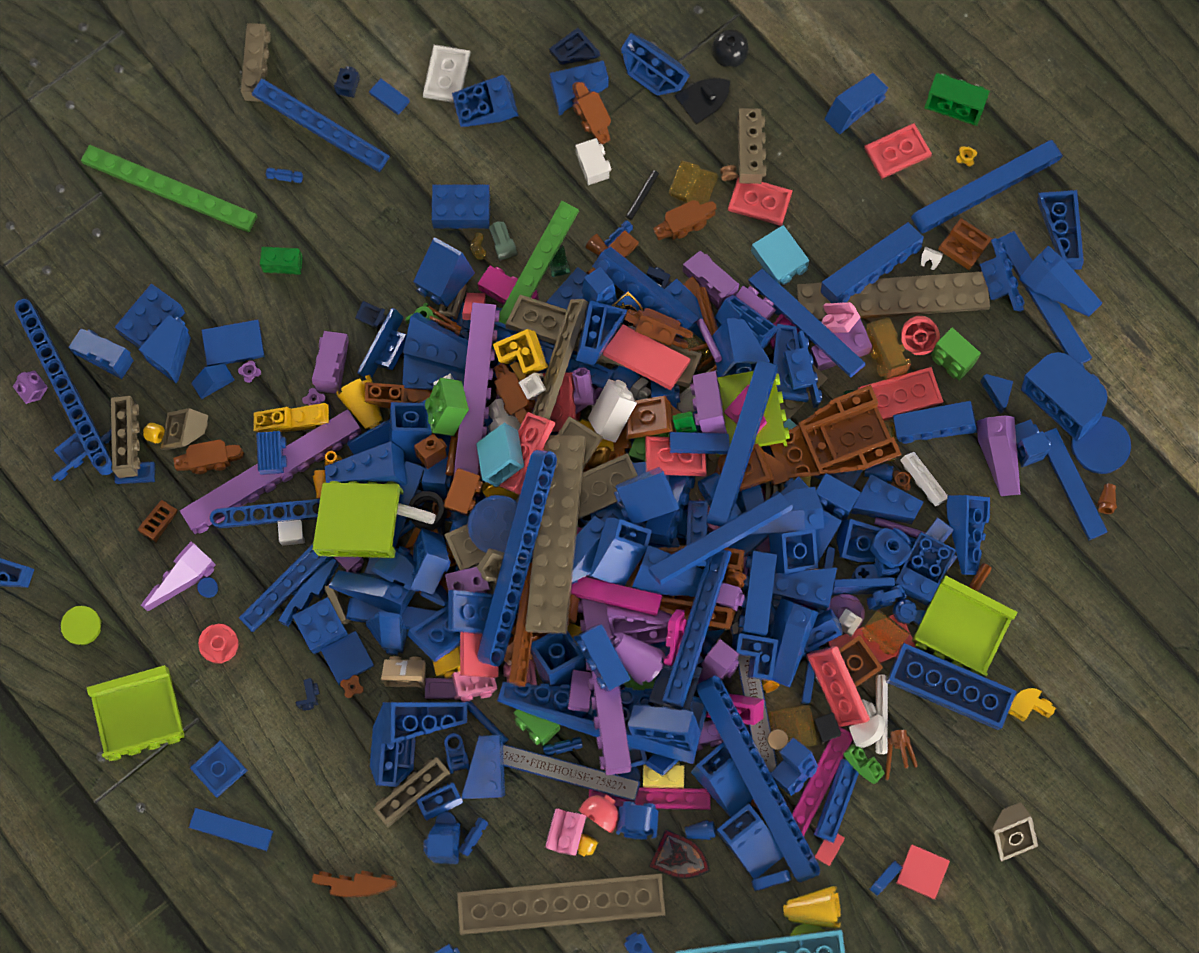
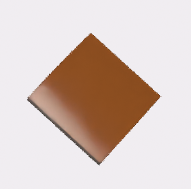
M961 218L938 250L970 270L990 244L992 238Z

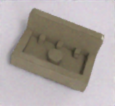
M488 549L477 566L482 574L481 577L485 581L497 582L505 552Z

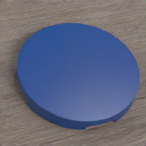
M1101 416L1099 422L1078 442L1072 437L1071 448L1073 455H1075L1083 468L1093 473L1107 474L1119 469L1127 461L1131 451V441L1128 432L1119 422L1112 418Z
M493 495L476 504L468 519L469 536L476 547L485 553L489 548L505 552L518 505L517 501L507 496Z

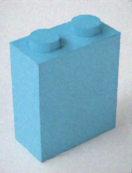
M784 225L752 244L751 252L763 269L779 284H787L792 280L793 276L796 274L801 275L808 269L809 259Z
M506 423L501 424L476 443L481 476L485 482L497 487L524 467L519 433L517 429Z

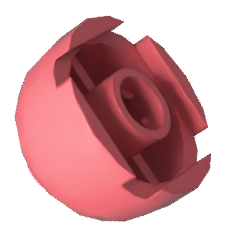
M915 316L905 322L901 330V340L904 348L912 352V354L926 355L934 350L936 343L940 340V332L936 323L931 318Z
M598 795L591 796L578 810L610 833L617 826L619 810L614 805L616 801L607 795L604 798Z

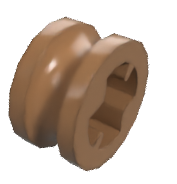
M736 166L722 167L720 169V173L723 174L721 179L723 181L736 179L738 177L737 172H735L737 170Z

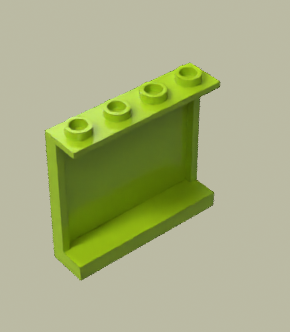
M754 371L717 377L723 404V415L726 421L725 427L727 434H729V445L731 444L737 424L727 417L724 411L748 384L750 385ZM779 373L776 374L764 411L767 424L758 432L754 443L760 447L784 443V447H786V439H790L788 427L784 428L783 421H787L785 409L781 410L780 403H784L782 391L778 392L777 385H781Z
M330 481V483H323L313 542L315 553L318 556L395 558L396 550L392 545L399 495L404 494L400 485L395 482H387L386 484L368 482L364 484L356 481H350L349 483Z
M944 576L913 636L912 642L916 643L915 647L923 651L928 649L934 652L933 656L943 660L946 658L952 661L951 663L986 677L988 675L986 672L1006 630L1018 612L948 576Z
M165 665L86 687L94 707L104 751L102 754L103 758L115 761L121 759V755L128 753L129 755H136L141 753L142 749H157L161 747L160 744L167 742L168 744L178 743L181 738L185 737L170 672Z

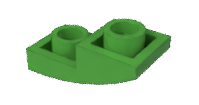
M855 743L843 753L851 766L871 783H877L885 774L875 757L868 759L863 749L856 746Z

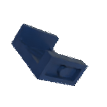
M662 658L661 663L663 667L656 677L648 705L658 708L668 707L674 710H689L702 668L696 666L684 706L680 707L662 701L673 665H664V658Z

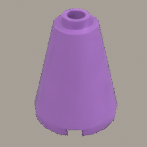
M624 633L614 634L610 638L626 671L636 683L644 685L642 682L647 681L649 683L658 675L663 667L661 663L662 657L665 658L663 651Z

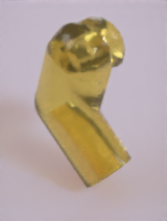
M476 232L471 242L470 250L476 259L481 260L487 254L486 250L481 246L484 235Z

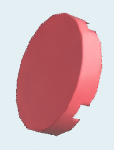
M225 624L208 626L202 631L198 641L200 653L206 660L212 663L229 661L235 656L239 643L236 633Z

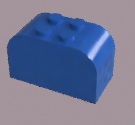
M1059 352L1047 355L1025 375L1021 391L1077 442L1099 422L1108 398L1106 389L1095 375L1086 371L1081 362H1076L1071 356Z

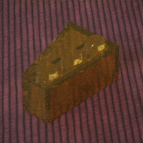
M890 318L868 323L865 330L872 344V358L876 359L878 363L877 371L879 376H883V379L886 380L907 374L911 361L904 358L902 351H905L903 345L898 343V334Z

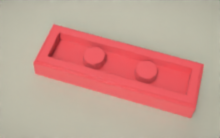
M486 293L466 294L462 319L471 320L472 303L485 304Z

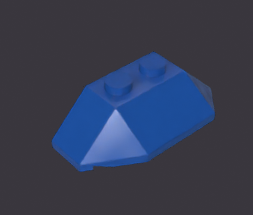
M633 33L629 34L621 48L628 75L657 96L681 91L690 76L681 63L653 43Z
M382 705L373 725L370 769L376 785L397 787L413 771L416 737L393 744L382 743Z

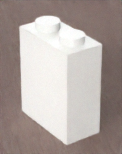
M608 379L588 420L595 432L602 436L603 439L616 443L637 403L623 381Z

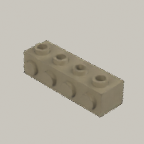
M247 23L241 93L244 101H260L252 96V92L261 78L265 80V76L268 74L266 60L269 59L268 42L271 40V33L267 30L266 24Z
M739 108L737 117L739 183L761 184L762 177H766V165H763V160L766 159V149H762V144H765V132H762V127L765 126V116H761V109Z
M131 396L111 398L112 470L118 478L138 476V469H140V459L137 457V451H140V443L137 439V433L140 432L137 421L139 406L133 401Z
M437 757L434 760L433 758L428 760L423 765V769L412 773L407 778V782L403 785L399 784L391 791L392 794L390 796L380 799L375 804L376 807L373 810L387 827H390L418 804L417 799L425 797V795L434 791L451 777L450 772Z

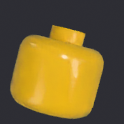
M156 423L147 424L143 430L144 438L152 443H160L165 433L164 427Z
M581 834L577 849L578 854L582 856L592 855L598 845L597 840L587 834Z

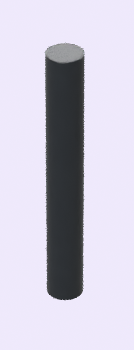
M653 170L628 211L627 219L632 220L659 175L657 171Z

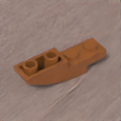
M365 383V402L389 409L391 402L420 403L429 398L432 390L404 388V385Z
M322 871L319 872V875L313 874L312 878L314 884L331 887L330 894L339 897L376 895L397 887L398 883L393 880V876L381 874V878L373 877V873L368 871H361V874L355 873L354 881H351L352 877L340 875L339 879L331 877L332 873Z

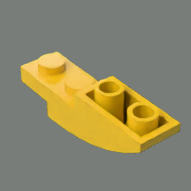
M326 403L292 409L282 407L254 412L255 432L299 431L314 429L317 425L329 423V405Z

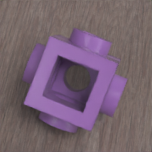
M35 370L19 374L13 385V388L26 404L41 400L48 389Z

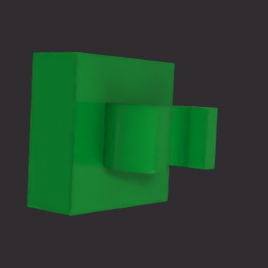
M692 411L673 415L676 432H697Z

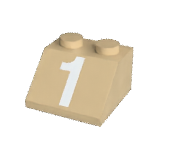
M393 656L390 657V660H384L381 680L385 687H425L426 662L421 657H410V660H402V657Z

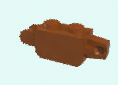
M574 82L571 87L576 97L573 99V109L577 115H580L584 131H588L595 139L597 138L599 144L610 141L607 126L610 125L611 119L599 94L593 91L589 92L583 82Z
M692 200L666 212L664 222L653 229L658 240L671 237L672 240L676 238L681 239L693 230H701L705 227L706 221L715 216L716 204L713 201H708V203L700 205L698 201Z
M645 308L644 311L639 310L638 312L628 309L624 318L633 323V327L636 328L635 332L670 347L673 344L684 349L688 348V342L676 337L677 334L686 338H692L693 336L690 330L680 326L681 323L678 320L650 308Z
M500 363L494 367L497 380L494 381L497 387L496 392L505 403V411L509 415L515 416L519 420V424H522L528 412L532 413L531 410L536 402L535 400L527 399L519 384L520 380L517 375L512 372L507 364Z
M219 439L189 445L186 449V454L175 457L173 460L176 471L191 470L195 474H204L207 470L214 469L220 471L226 469L227 466H231V461L242 459L244 452L240 445L227 446L224 441Z

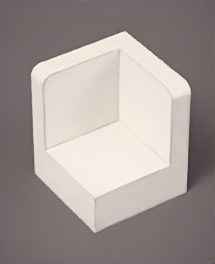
M534 372L519 382L528 400H537L538 395L546 390L541 380L544 378L542 373Z
M301 520L278 522L279 542L282 546L305 543Z

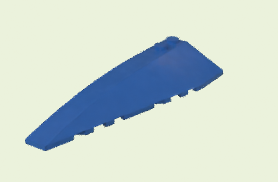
M503 682L498 702L553 723L600 737L599 729H595L594 717H597V711L592 709L591 697H594V690H591L589 711L584 712L568 709L570 685L549 686V684L530 685V683H526L525 687H519L510 682ZM620 689L628 746L693 764L696 753H689V748L677 745L675 749L670 747L671 743L658 740V743H654L631 735L628 724L634 705H648L652 689ZM693 696L689 711L694 713L700 732H702L707 709L701 698Z

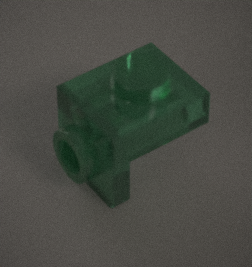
M560 245L549 265L552 277L570 273L564 245Z

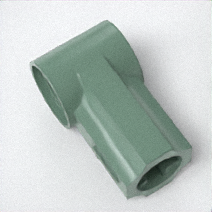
M498 221L489 226L499 261L518 255L514 241L510 239L505 223Z

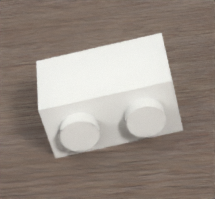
M597 138L575 145L576 155L587 184L590 185L609 179L611 166L608 160L605 161L603 156L605 155L604 147L598 143Z

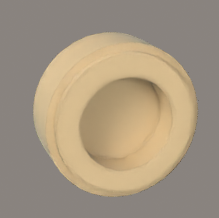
M780 729L771 731L767 737L768 745L775 750L783 749L788 743L787 734Z

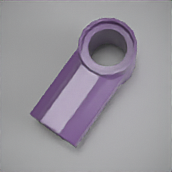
M584 367L574 370L572 375L575 387V405H595L596 389L592 387L590 370Z

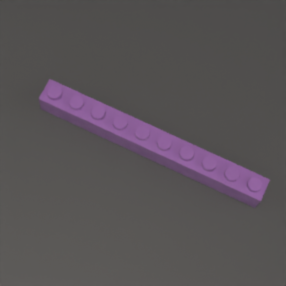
M472 303L463 386L469 410L459 426L454 476L457 468L482 477L476 443L487 436V427L484 426V419L489 417V407H486V401L491 398V388H488V382L493 379L494 369L490 368L491 361H495V349H492L493 341L497 342L498 330H494L495 322H499L500 311L496 310V305Z
M347 409L329 420L328 424H322L283 449V456L286 455L287 467H284V473L260 475L258 464L181 509L180 512L193 533L201 534L208 530V526L212 525L210 521L212 511L221 508L242 507L248 502L256 501L259 495L264 492L273 491L276 485L291 480L297 472H304L312 463L324 460L325 454L328 451H339L345 443L362 434L361 429ZM217 514L214 517L215 523H220L225 519L223 514Z
M589 574L586 575V576H584V577H587V578H592V579L600 580V579H597V578H594V577L589 576ZM580 598L578 612L583 614V620H580L581 632L602 624L610 639L612 635L607 604ZM586 662V669L588 671L590 668ZM591 671V678H588L589 689L594 690V697H591L592 709L597 711V717H594L595 729H599L600 737H597L598 749H602L603 757H600L601 769H605L606 775L631 772L619 686L610 691H605L604 688L601 689L596 682L597 677L595 673Z

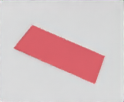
M837 833L834 843L824 840L815 858L830 866L845 837Z

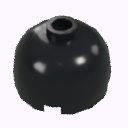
M729 29L720 32L715 37L712 45V55L718 64L723 67H737L747 59L748 42L741 32Z

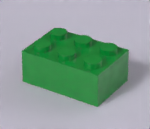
M936 73L924 109L977 126L990 91L982 86L968 84L965 80H956L950 78L947 74Z

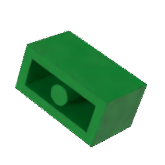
M262 247L260 266L263 273L301 274L303 256L299 248Z

